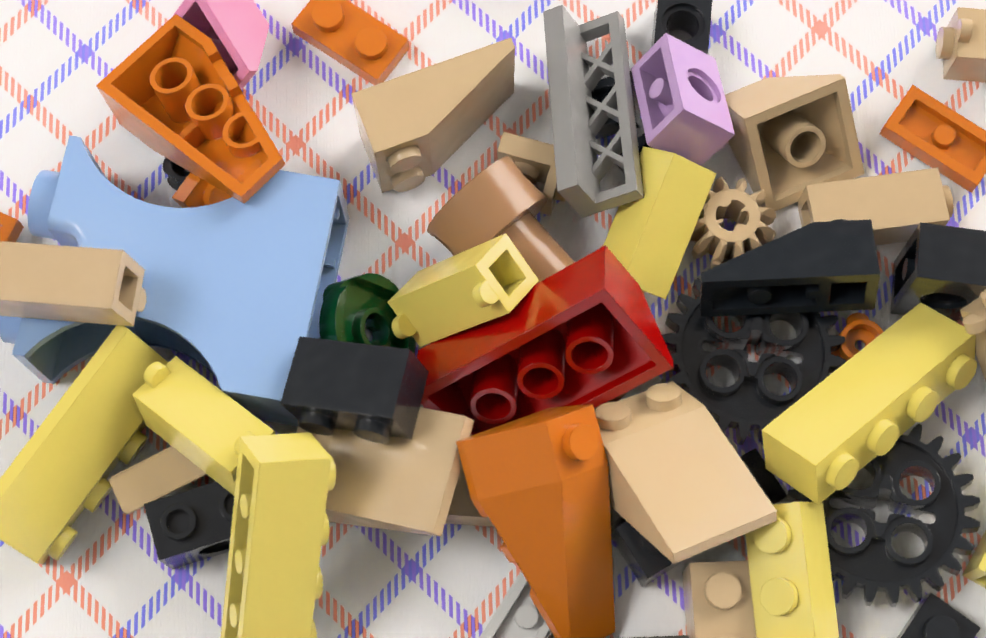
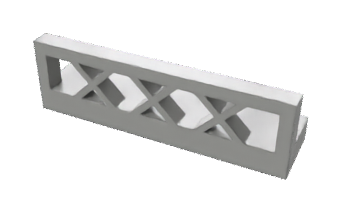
M563 4L543 11L557 192L582 218L644 198L624 18L618 11L578 25ZM610 34L611 41L597 59L588 55L587 42ZM605 74L615 79V85L601 103L592 98L591 92ZM610 118L619 123L620 129L605 148L596 143V135ZM613 163L624 168L626 184L601 192L600 181Z

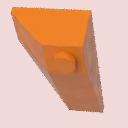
M177 14L171 17L96 85L121 126L153 151L244 204L286 165L258 116L244 96L233 74L223 61L212 39Z
M593 404L550 407L456 441L471 500L481 517H489L504 542L500 545V548L509 563H516L531 587L529 595L554 637L604 638L615 633L608 461Z

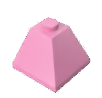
M184 0L173 16L175 14L179 15L212 39L223 61L242 90L258 71L270 26L254 0Z

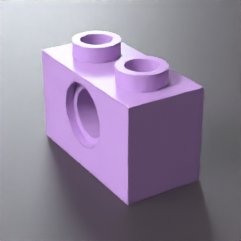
M665 33L631 68L648 146L676 153L702 166L735 135L715 58Z

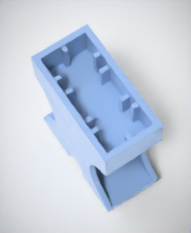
M69 135L60 172L42 170L34 180L27 213L30 233L37 237L55 239L61 246L124 250L145 269L142 287L146 291L144 310L142 312L137 311L134 327H125L130 329L149 346L173 350L200 363L217 378L221 390L259 420L298 427V420L280 403L299 336L320 339L319 317L323 303V293L328 285L335 283L337 280L350 219L340 180L279 170L245 204L231 197L221 202L193 208L164 207L134 198L112 184L104 175L82 138ZM0 316V337L5 343L15 344L12 355L42 382L55 384L74 366L92 357L116 327V325Z

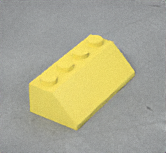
M116 325L0 478V540L35 563L43 565L49 556L56 561L61 558L78 534L71 527L85 508L93 513L100 506L112 489L110 482L107 480L108 476L120 461L129 465L148 440V437L141 433L146 424L132 394L145 383L144 373L149 365L156 361L166 365L168 361L127 327Z

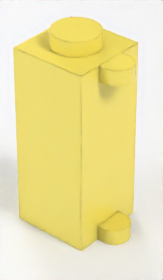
M643 146L639 157L644 198L618 207L603 246L606 245L636 280L643 294L645 292L666 300L717 173L676 153Z
M505 233L418 271L387 302L397 315L391 324L392 331L400 339L412 336L419 347L510 313L539 280Z
M177 356L166 365L159 361L152 363L144 373L145 383L132 394L146 426L234 495L240 436L275 434L274 430Z

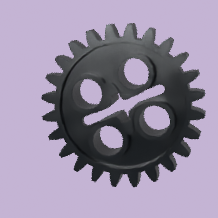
M697 278L692 286L696 299L680 294L676 306L683 314L668 313L665 325L676 332L662 335L668 350L674 352L671 354L673 369L669 371H676L677 373L667 383L673 381L705 405L723 433L726 432L728 427L736 429L738 445H743L750 431H756L758 439L763 445L762 429L830 375L828 373H833L846 362L845 359L831 354V352L838 350L845 343V337L828 335V331L835 326L839 318L837 315L820 316L818 312L738 315L735 317L738 319L741 329L735 332H724L716 327L713 317H701V279ZM775 320L788 322L796 331V338L792 340L777 338L770 330L769 323ZM710 343L713 347L719 349L712 352L705 351L702 348V344ZM746 344L756 346V355L760 356L758 362L748 361V352L744 350ZM797 355L801 357L802 362L796 364L791 359L785 357ZM712 366L725 367L733 374L735 383L729 387L715 386L709 381L706 370ZM774 373L782 375L789 382L791 393L787 395L771 393L764 384L763 376Z
M917 424L908 436L902 434L892 449L885 455H877L863 467L873 478V483L868 488L853 490L846 487L842 490H836L821 502L824 506L832 581L837 577L844 581L842 586V598L847 599L855 588L858 587L864 589L866 606L872 605L877 591L885 592L891 607L897 606L899 592L906 589L916 603L920 602L922 599L921 583L925 581L931 588L938 592L941 591L944 587V582L939 570L943 569L957 576L962 566L952 555L953 552L961 555H971L975 547L969 540L961 536V533L978 532L981 523L974 518L964 515L965 512L978 508L980 504V497L962 495V491L972 484L973 474L955 475L953 470L959 464L962 456L959 453H955L942 458L939 455L944 440L942 436L936 437L927 445L921 442V424ZM908 476H919L929 483L932 494L923 500H913L902 493L899 483ZM796 489L788 490L787 500L789 502H813ZM832 499H841L846 503L862 508L845 507L838 509L830 506L829 502ZM877 500L889 502L888 508L893 514L888 516L887 523L875 521V511L871 509L875 508ZM902 514H931L934 516L935 522L928 524ZM852 522L862 528L865 540L856 547L846 548L839 545L831 533L837 524ZM900 532L914 533L922 540L924 552L914 558L900 556L894 550L891 539Z

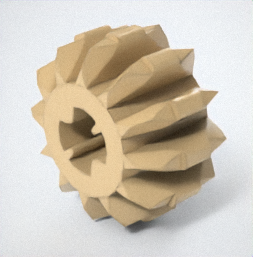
M722 176L715 179L713 191H709L690 241H697L691 252L693 258L698 259L709 253L713 256L710 262V268L722 264L724 259H733L774 240L776 232L768 225L774 222L776 212L773 208L761 207L766 198L764 190L755 191L751 195L745 192L747 188L745 177L737 181L734 189H729L727 182ZM724 218L736 222L733 231H728L721 227Z

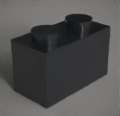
M299 336L280 404L299 420L298 426L314 434L329 436L333 435L334 429L353 431L357 437L376 443H387L390 436L412 439L429 372L410 349Z

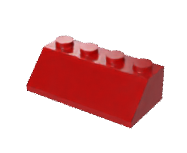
M606 245L535 284L510 313L432 342L419 349L417 358L429 372L421 405L427 409L467 416L473 419L474 424L470 436L550 407L593 404L595 409L673 369V359L640 285Z

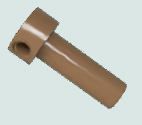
M505 156L495 161L465 184L437 212L427 228V232L440 241L453 256L506 233L539 281L537 283L575 262L535 218L546 204L548 198L524 176L510 156ZM628 392L610 400L609 402L619 401Z

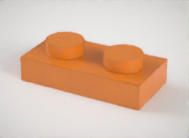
M310 0L291 23L294 34L372 85L384 82L410 49L409 39L348 0Z
M912 85L879 134L931 168L938 167L939 173L972 193L986 174V131Z

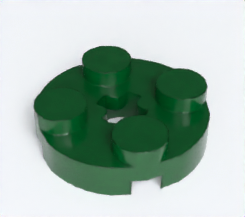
M366 273L332 283L325 288L319 317L320 339L410 349L414 354L416 349V341L412 336L400 339L392 331L391 324L397 315L387 302L399 289L389 279L378 274ZM365 323L366 328L372 332L373 338L371 341L366 337Z

